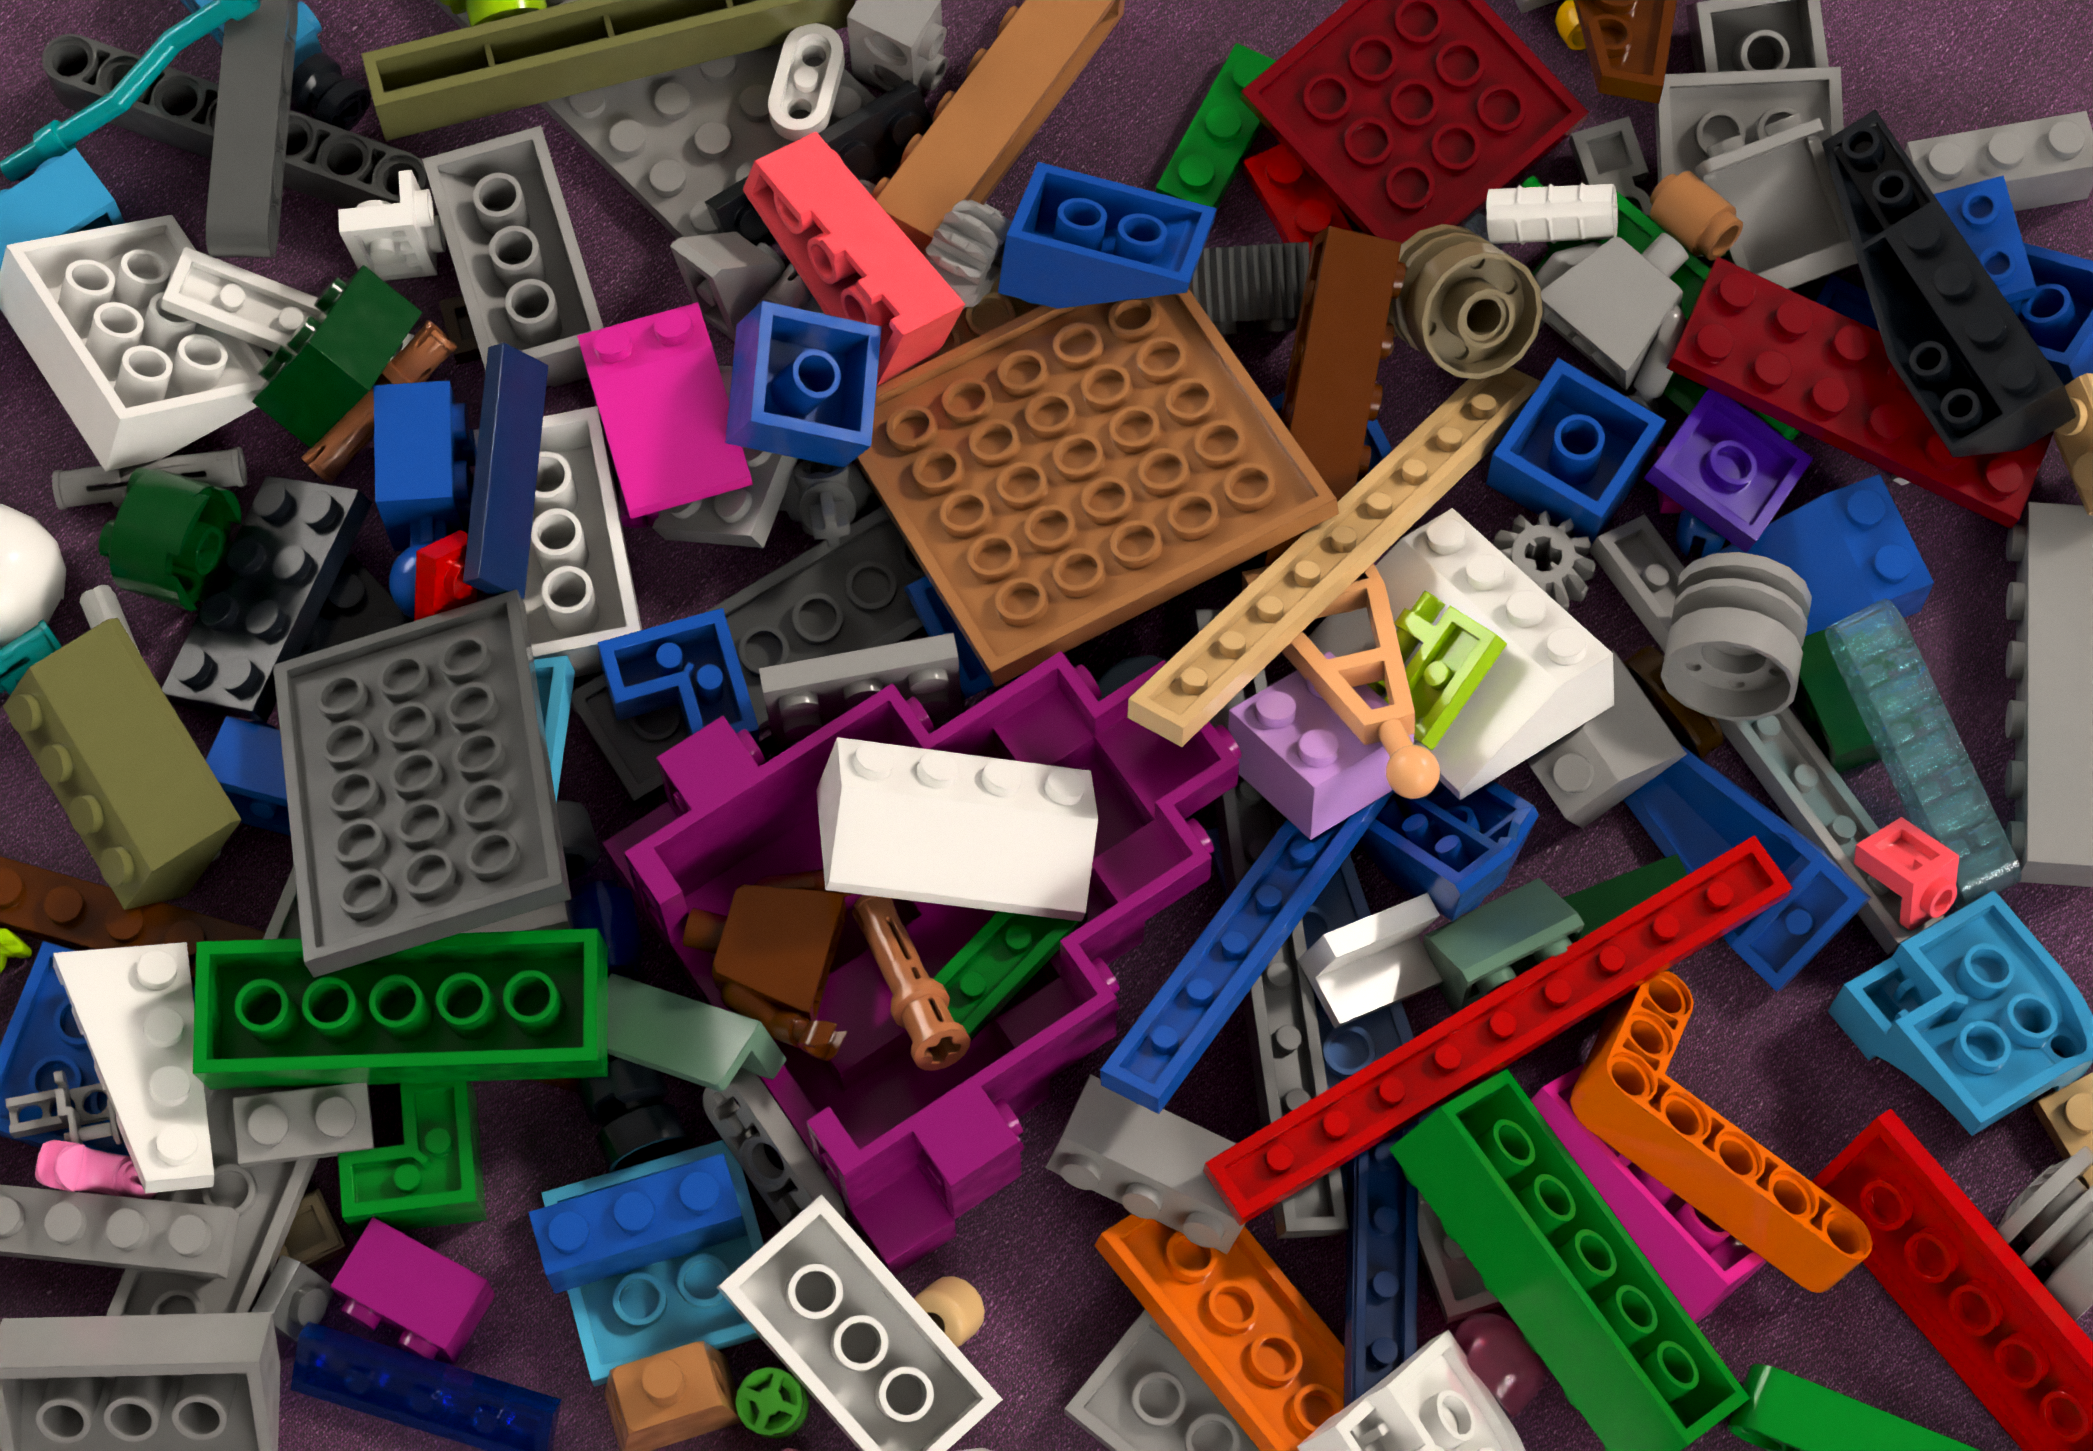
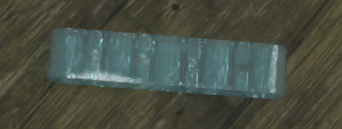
M1883 598L1828 626L1825 629V636L1831 654L1911 823L1959 855L1956 881L1957 896L1953 904L1960 910L1993 890L1999 893L2020 882L2022 873L2018 860L1899 610L1890 600Z

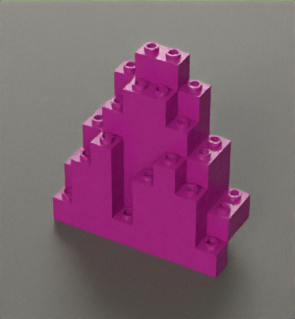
M1060 651L930 734L929 732L934 730V726L921 703L914 696L905 701L892 683L768 762L765 761L760 748L746 729L735 733L726 718L721 716L656 757L668 802L602 843L609 865L702 1002L732 1012L721 1000V991L715 987L712 967L716 954L683 945V936L689 914L693 908L728 916L735 890L739 885H754L764 876L813 871L823 868L816 790L837 737L1091 771L1098 825L1086 906L1088 920L1079 929L1060 940V949L970 1042L969 1049L960 1060L946 1068L935 1071L923 1070L917 1067L910 1054L913 1042L907 1030L896 1024L890 1012L893 997L891 989L883 977L864 934L852 915V910L855 909V901L863 895L852 893L850 896L845 897L847 918L816 1021L836 1023L837 1026L834 1031H848L837 1054L831 1060L823 1061L806 1053L800 1047L773 1039L787 1060L773 1080L756 1075L764 1083L838 1192L844 1204L846 1215L867 1246L894 1277L957 1236L955 1219L1021 1176L1020 1152L1025 1149L1019 1138V1135L1024 1131L1018 1118L1051 1097V1078L1116 1036V1012L1120 1008L1117 997L1114 994L1120 991V987L1107 965L1144 942V927L1147 919L1210 879L1212 863L1210 854L1214 852V846L1208 834L1196 819L1192 818L1187 822L1184 819L1238 785L1240 764L1238 760L1242 757V754L1231 733L1221 724L1214 728L1208 722L1183 747H1180L1127 718L1128 699L1166 664L1164 660L1098 702L1102 694L1091 673L1082 664L1074 668L1063 652ZM891 898L925 971L932 979L998 912Z

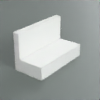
M1428 893L1324 934L1298 959L1334 1028L1434 988L1443 981L1418 936L1440 916Z

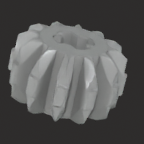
M963 199L954 205L952 211L945 214L939 228L934 230V237L925 249V258L965 303L964 308H972L981 302L983 296L990 293L992 285L997 278H1000L1006 235L1012 221L1002 216L1001 211L986 203L982 205L973 200L967 201Z
M1546 510L1539 514L1538 522L1535 526L1520 514L1514 519L1513 532L1500 529L1495 535L1493 545L1568 612L1569 600L1583 601L1588 591L1585 581L1593 578L1595 563L1593 560L1585 557L1589 553L1591 543L1588 537L1571 538L1574 529L1571 518L1562 522L1556 528L1550 526L1551 518ZM1535 561L1545 562L1546 571L1536 570Z

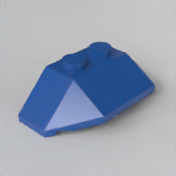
M1439 780L1434 790L1422 798L1408 799L1394 792L1360 838L1358 844L1389 880L1415 897L1428 893L1437 911L1453 922L1462 914L1477 908L1487 895L1504 883L1539 814L1533 804L1493 780L1461 800Z

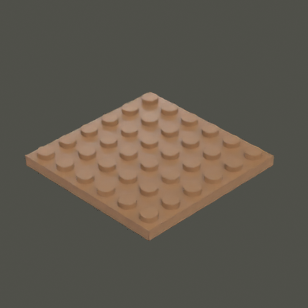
M1189 289L1187 293L1060 309L1041 305L877 386L871 447L855 459V462L995 687L1033 669L1060 651L1065 653L1339 514L1337 498Z

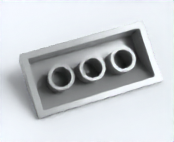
M537 126L422 159L485 371L488 347L505 342L548 365L546 386L556 387L587 378L588 374L577 335L604 327L542 127Z
M272 1312L3 1318L0 1324V1451H278L281 1366Z

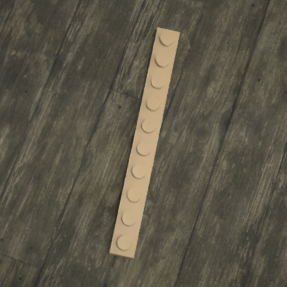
M1509 367L1503 373L1480 380L1468 379L1337 502L1338 515L1308 529L1128 699L1127 718L1183 747L1504 438L1541 381L1512 367Z

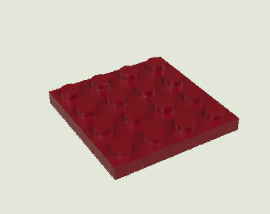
M1348 0L1241 91L1240 96L1243 103L1365 234L1401 242L1402 244L1420 230L1441 224L1461 227L1486 207L1488 189L1508 188L1584 123L1589 114V111L1484 0Z

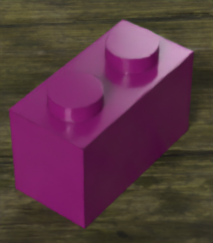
M374 1217L369 1222L331 1284V1288L344 1303L340 1309L343 1315L371 1331H375L379 1323L401 1334L397 1344L428 1363H432L437 1354L455 1364L495 1297V1293L487 1279Z

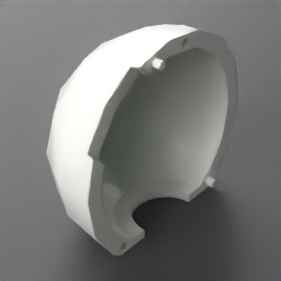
M0 504L1 649L38 625L39 621L44 619L47 624L49 623L61 599L64 600L66 567L54 537L37 519L4 504Z

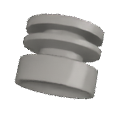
M1742 552L1715 553L1692 561L1679 576L1671 618L1672 626L1669 629L1661 679L1668 693L1692 710L1706 716L1726 720H1760L1781 713L1794 701L1803 655L1801 647L1803 646L1807 631V620L1812 596L1806 582L1788 566L1759 555Z
M2087 1146L2058 1164H2052L2008 1206L1996 1230L2009 1246L2014 1244L2020 1237L2030 1245L2020 1257L2029 1269L2043 1260L2054 1269L2043 1285L2075 1322L2093 1305V1185L2087 1189L2079 1181L2093 1165V1151Z

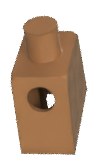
M705 1341L693 1342L611 1369L609 1372L604 1396L620 1451H652L742 1422L738 1416L735 1404L737 1390L727 1356Z

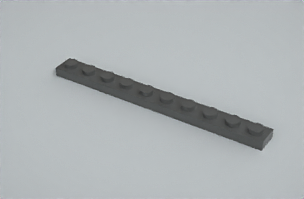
M1195 609L1187 619L1190 640L1223 609ZM1265 669L1258 673L1209 721L1214 728L1221 724L1228 730L1229 710L1267 688ZM1238 775L1237 786L1214 800L1228 898L1287 820L1282 813L1240 775ZM1302 919L1243 999L1261 1129L1328 1090L1313 988L1298 962V959L1307 951ZM1340 1166L1273 1206L1277 1239L1340 1236L1349 1229Z

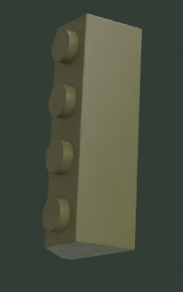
M118 618L105 620L29 667L3 706L12 726L18 731L39 766L43 778L51 786L69 816L73 828L81 836L100 868L104 880L110 885L124 910L187 896L242 820Z

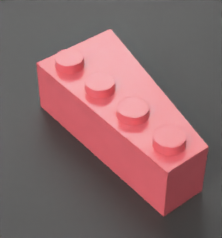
M814 132L755 160L742 190L826 315L882 327L877 386L936 358L961 314L965 303L847 168L838 153L831 149L817 132Z

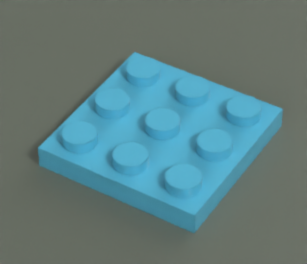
M724 1140L541 1192L544 1205L547 1207L724 1153L747 1230V1236L567 1290L594 1387L606 1384L610 1370L617 1366L693 1342L705 1341L715 1349L721 1350L760 1338L716 1288L764 1245L743 1169Z

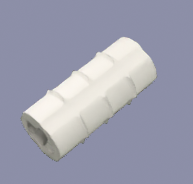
M1581 182L1580 185L1553 186L1550 184L1548 187L1523 188L1519 185L1517 188L1488 189L1486 202L1487 232L1491 244L1520 243L1524 245L1526 242H1552L1555 244L1557 241L1582 240L1586 243L1587 240H1603L1617 237L1618 204L1614 184L1585 185Z

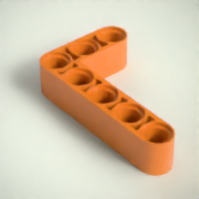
M1665 970L1625 994L1608 1012L1571 1093L1570 1102L1575 1116L1589 1131L1800 1286L1811 1292L1822 1293L1828 1291L1871 1253L1873 1242L1868 1228L1856 1214L1665 1074L1693 1011L1694 1004L1692 994L1687 985L1677 975Z

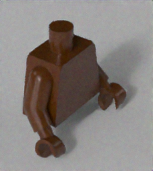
M822 868L813 871L764 876L754 885H739L735 890L728 916L693 908L686 923L683 945L716 954L712 975L715 987L721 991V1000L724 1005L736 1014L761 1021L772 1039L800 1047L815 1058L829 1061L837 1054L848 1031H834L837 1026L836 1023L816 1021L847 918L845 897L850 896L852 893L825 890L824 869Z

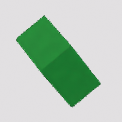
M470 1081L400 1084L404 1145L338 1153L342 1218L355 1236L363 1234L373 1217L398 1231L487 1220L477 1097Z

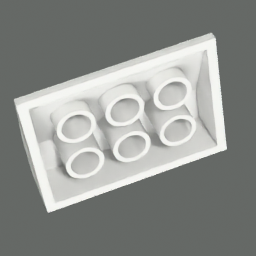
M173 215L6 245L0 269V309L105 472L163 459L258 406L252 400L266 382V380L258 375L259 370L269 358L263 348L161 309L162 298L184 247L196 250Z
M1453 508L1402 537L1375 566L1385 583L1394 622L1404 608L1411 611L1422 593L1427 591L1445 604L1432 625L1436 626L1447 608L1451 605L1497 634L1507 643L1433 751L1414 739L1413 745L1428 749L1436 757L1440 767L1439 780L1459 800L1614 706L1613 653ZM1367 608L1327 616L1308 636L1323 655L1330 651L1335 657H1340L1376 648ZM1419 643L1404 664L1405 669L1422 644ZM1386 691L1381 696L1383 699H1385V697L1387 696Z

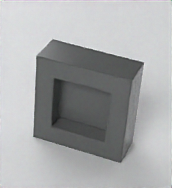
M281 1255L251 1312H272L275 1332L290 1342L306 1347L317 1324L325 1314L334 1290L331 1288V1283L302 1262Z

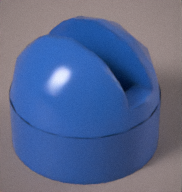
M1688 510L1681 511L1675 536L1681 552L1688 557L1691 545L1702 548L1700 558L1718 553L1725 544L1726 538Z

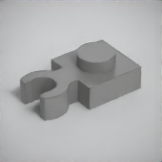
M1629 116L1571 133L1569 144L1583 184H1614L1617 192L1650 218L1652 208L1650 197L1644 190L1636 187L1634 184L1646 180L1649 171Z

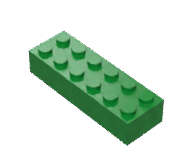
M597 928L458 933L314 978L304 963L302 938L197 942L193 1074L210 1090L334 1086L351 1083H367V1085L608 1077V947Z
M1508 1069L1439 1107L1389 1148L1401 1165L1406 1179L1423 1195L1441 1220L1446 1234L1466 1254L1482 1276L1487 1290L1506 1309L1522 1331L1527 1345L1541 1357L1562 1386L1569 1403L1581 1412L1604 1444L1606 1451H1681L1750 1399Z

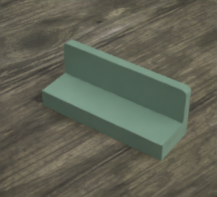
M613 973L608 978V1054L719 1092L724 1091L740 1068L773 1080L787 1060L761 1021Z

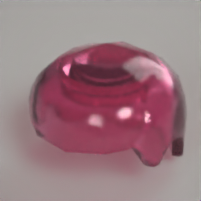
M1477 1313L1469 1316L1460 1324L1454 1338L1458 1344L1461 1343L1463 1350L1468 1354L1467 1364L1507 1410L1508 1415L1511 1418H1515L1543 1386L1547 1375L1545 1363L1532 1350L1530 1344L1523 1337L1522 1331L1511 1319L1492 1313Z

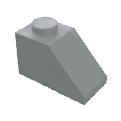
M737 232L681 237L670 245L693 303H699L703 319L734 342L737 324L757 306L760 299L774 286L782 276V272L786 269L780 256L771 247L762 242L755 246Z

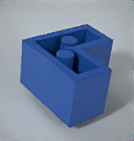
M723 608L598 642L599 661L617 721L679 704L688 736L693 735L721 716H724L735 733L746 729L759 747V726Z

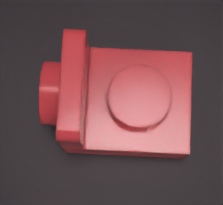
M1903 817L1856 844L1854 865L1902 897L1899 923L1908 930L1912 931L1931 918L1942 916L1954 903L1957 896L1956 881L1959 855Z

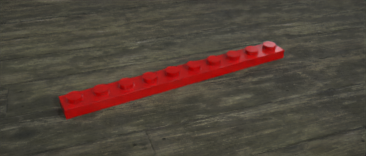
M1754 835L1566 947L1568 951L1556 957L1554 955L1205 1162L1203 1171L1239 1226L1787 898L1793 887Z

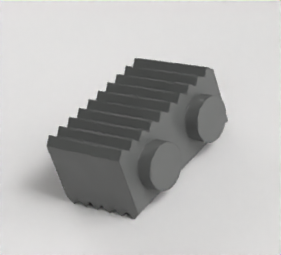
M1308 242L1204 248L1189 290L1221 335L1237 334V321L1261 320L1262 332L1296 330L1309 265Z

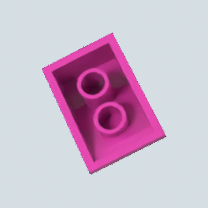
M698 302L577 335L593 396L599 410L630 519L753 485L743 447L725 443L729 400Z

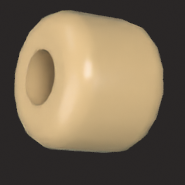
M955 1276L941 1277L923 1289L914 1298L956 1347L961 1346L975 1335L983 1324L985 1309L982 1298L976 1288L966 1280Z

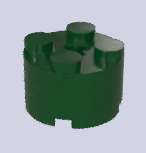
M139 467L129 478L126 497L118 511L116 520L108 521L102 529L98 543L99 553L101 556L109 558L111 575L119 588L189 611L197 610L194 603L197 601L205 602L234 543L228 540L231 522L241 525L239 502L236 496L229 490L165 470H150Z

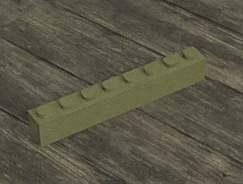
M577 0L361 53L382 132L385 141L781 44L784 43L786 37L795 28L812 23L824 24L833 30L848 27L847 15L853 8L855 0Z

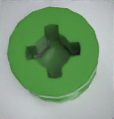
M771 1367L755 1370L744 1378L737 1390L735 1402L738 1416L744 1425L757 1434L771 1439L789 1437L801 1429L808 1417L810 1405L806 1389L796 1378L782 1369ZM781 1411L780 1414H778V1415H776V1416H772L771 1421L769 1422V1419H770V1416H771V1415H775V1414H777L778 1412Z

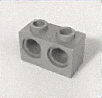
M857 0L847 15L852 76L885 93L907 80L919 87L922 95L926 89L935 90L940 84L948 66V58L944 56L943 43L947 29L942 26L941 0Z

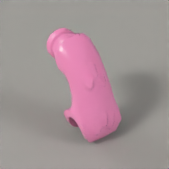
M51 1140L43 1143L38 1154L35 1178L44 1186L69 1192L81 1191L150 1199L158 1193L145 1194L130 1156L107 1153L85 1147L84 1144L60 1140Z

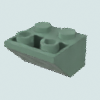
M1537 878L1457 918L1453 922L1451 921L1425 934L1422 944L1443 980L1438 987L1455 1014L1553 955L1556 957L1568 951L1566 947L1580 939L1584 922L1578 912L1540 878Z

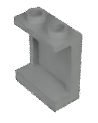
M1798 113L1766 125L1764 127L1768 136L1766 138L1745 145L1742 135L1706 148L1709 159L1704 160L1695 167L1696 174L1736 208V217L1743 222L1740 236L1726 252L1729 262L1789 290L1859 264L1819 137V133L1824 130L1820 118L1803 123Z

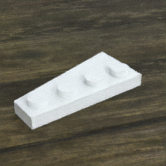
M187 942L53 953L54 970L60 985H64L72 1005L73 1017L80 1034L84 1035L94 1059V1069L103 1090L107 1091L116 1113V1123L145 1194L213 1187L214 1168L204 1084L193 1074L195 1009Z

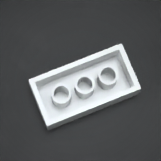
M597 406L543 416L525 599H522L526 607L533 658L542 659L567 655L575 671L574 678L603 672L599 661L598 642L642 630L606 438ZM479 429L473 430L476 449L478 447Z
M822 1194L716 1287L860 1451H947L1003 1400Z

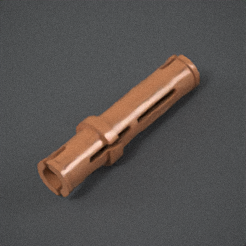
M427 320L405 348L389 361L374 385L425 382L431 373L458 347L441 329ZM373 386L349 412L301 457L318 476L329 484L336 480V477L346 468V465L374 437Z

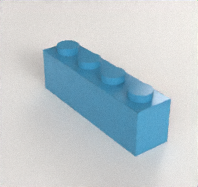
M76 148L62 156L52 157L44 161L34 174L14 187L0 190V269L6 245L125 223L114 198Z

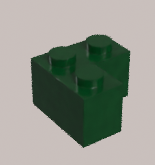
M365 265L346 283L339 277H335L314 303V306L322 312L318 319L315 320L309 315L286 343L292 350L288 351L280 345L258 372V375L266 380V382L252 402L310 448L370 391L422 314V311Z

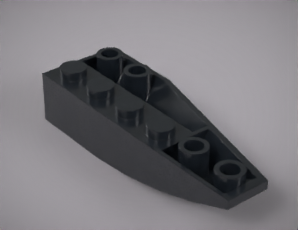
M1876 109L1823 141L1822 146L1887 357L1951 456L1954 458L2020 451L2074 419L2076 414L2064 384Z

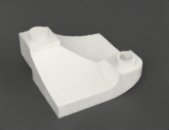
M1449 1329L1430 1339L1379 1383L1339 1413L1329 1417L1297 1446L1299 1451H1526L1512 1423Z

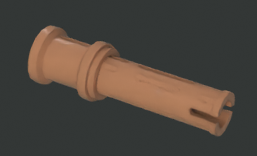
M863 895L855 901V909L852 910V915L864 934L883 977L891 989L893 997L890 1012L896 1024L907 1030L913 1042L910 1054L917 1067L929 1071L943 1069L956 1063L966 1054L970 1047L971 1039L964 1026L954 1022L948 1010L950 997L944 985L930 978L925 971L920 957L896 912L892 899Z

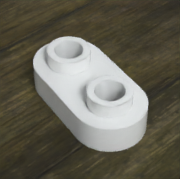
M819 23L800 26L791 31L784 41L768 99V109L774 130L785 139L797 141L814 132H822L829 124L845 64L842 40L837 32L829 26ZM812 57H819L824 60L821 65L815 67L805 64V61ZM796 110L810 112V115L804 119H794L790 116Z

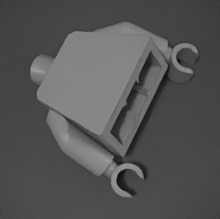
M1661 233L1642 254L1620 237H1613L1605 244L1594 241L1553 253L1534 276L1540 286L1543 306L1539 329L1546 322L1625 391L1634 384L1637 391L1626 397L1659 415V404L1656 398L1662 396L1674 373L1666 367L1687 322L1681 310L1683 291L1670 277L1689 258L1688 253L1679 242L1666 233Z

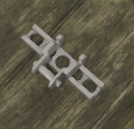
M61 1070L53 1073L55 1083L58 1085L57 1089L5 1099L11 1124L9 1125V1132L14 1139L69 1128L70 1132L64 1133V1140L67 1142L83 1144L84 1141L113 1136L116 1144L123 1143L122 1135L116 1123V1113L107 1091L103 1090L101 1083L69 1089L66 1074ZM94 1092L105 1093L108 1097L106 1109L98 1114L87 1113L84 1108L86 1098ZM71 1100L75 1103V1109L71 1106ZM56 1103L58 1115L52 1116V1107ZM36 1105L42 1109L41 1119L19 1123V1114L25 1107ZM110 1120V1122L81 1128V1125Z

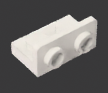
M412 170L399 171L400 203L391 204L383 200H369L360 203L356 208L338 210L339 233L358 270L365 265L383 281L438 275L437 253L446 251V237L439 215L434 216L430 190L420 189Z

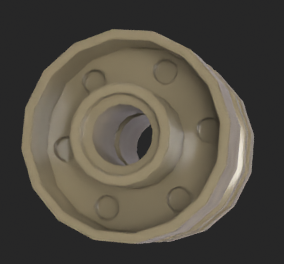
M1441 224L1420 230L1401 244L1398 261L1406 265L1405 279L1399 297L1396 300L1391 299L1387 318L1388 323L1394 324V334L1444 370L1461 378L1480 380L1503 373L1523 358L1538 334L1543 313L1540 286L1527 266L1468 228Z

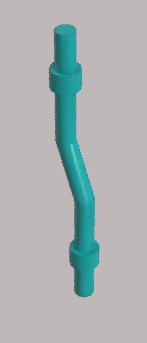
M213 0L164 31L111 92L63 122L53 120L34 132L32 142L0 162V168L4 176L9 181L15 182L39 167L44 161L52 157L62 156L76 148L75 143L129 110L181 50L228 20L240 21L260 8V0Z

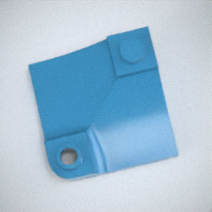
M1995 890L1900 943L1891 958L1844 984L1828 1009V1013L1868 1060L1877 1056L1906 1073L1934 1096L1971 1136L2047 1090L2054 1088L2058 1092L2081 1078L2093 1064V1015L2085 999L2066 972ZM2052 1048L2059 1050L2065 1056V1058L2060 1057L2056 1053H2054Z

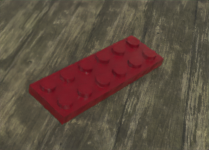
M1718 256L1710 267L1666 367L1679 375L2010 529L2020 519L2054 433L2052 431L2020 451L1953 458L1891 365L1879 331Z

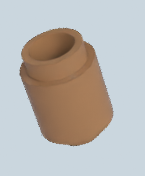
M1685 171L1678 176L1675 174L1666 176L1659 182L1651 194L1650 203L1652 208L1650 219L1694 256L1704 255L1707 259L1713 261L1717 256L1721 257L1741 234L1743 222L1736 217V208L1691 171Z

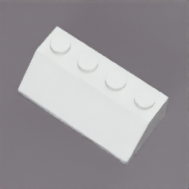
M836 738L816 790L825 890L1065 920H1083L1086 913L1098 825L1091 771L848 738Z

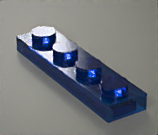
M309 1321L298 1336L290 1390L486 1451H552L562 1399Z

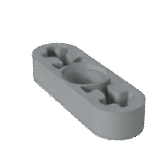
M740 1068L724 1091L719 1092L707 1087L705 1088L703 1106L709 1120L782 1227L788 1224L821 1194L845 1220V1208L838 1192L758 1076ZM734 1098L738 1101L740 1107L737 1105ZM755 1125L758 1132L755 1133L751 1126ZM764 1143L771 1145L778 1152L783 1161L784 1170L776 1168L770 1162L765 1153ZM793 1181L796 1188L793 1189L789 1182Z

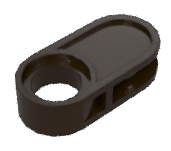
M1644 647L1623 663L1677 740L1701 759L1704 758L1709 751H1713L1723 744L1724 737L1717 719L1684 706L1669 694L1661 679L1664 655L1654 647Z

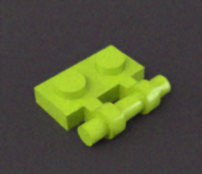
M1424 591L1411 611L1406 608L1403 609L1394 625L1398 628L1396 633L1404 664L1419 643L1422 644L1406 667L1405 672L1415 710L1414 739L1433 751L1507 643L1497 634L1451 605L1447 608L1436 626L1432 625L1445 604L1431 593ZM1384 680L1367 684L1380 697L1386 691ZM1386 696L1384 700L1389 704L1388 696Z

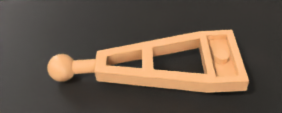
M1373 563L1317 618L1367 608L1376 646L1375 649L1327 659L1302 631L1281 652L1306 680L1307 678L1310 680L1318 694L1364 745L1382 742L1390 757L1386 766V778L1392 790L1404 798L1418 799L1434 790L1439 781L1440 767L1432 752L1424 747L1413 745L1408 736L1415 734V710L1386 586ZM1269 566L1243 571L1242 591ZM1384 680L1390 705L1371 709L1352 687Z

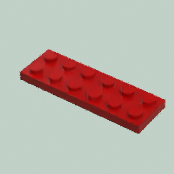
M1892 1109L1887 1110L1873 1120L1811 1182L1856 1214L1864 1222L1873 1242L1871 1253L1862 1261L2022 1451H2093V1342Z

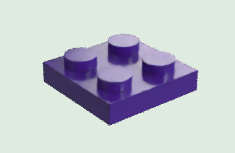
M1708 388L1644 479L1747 553L1757 542L1813 458L1733 399Z

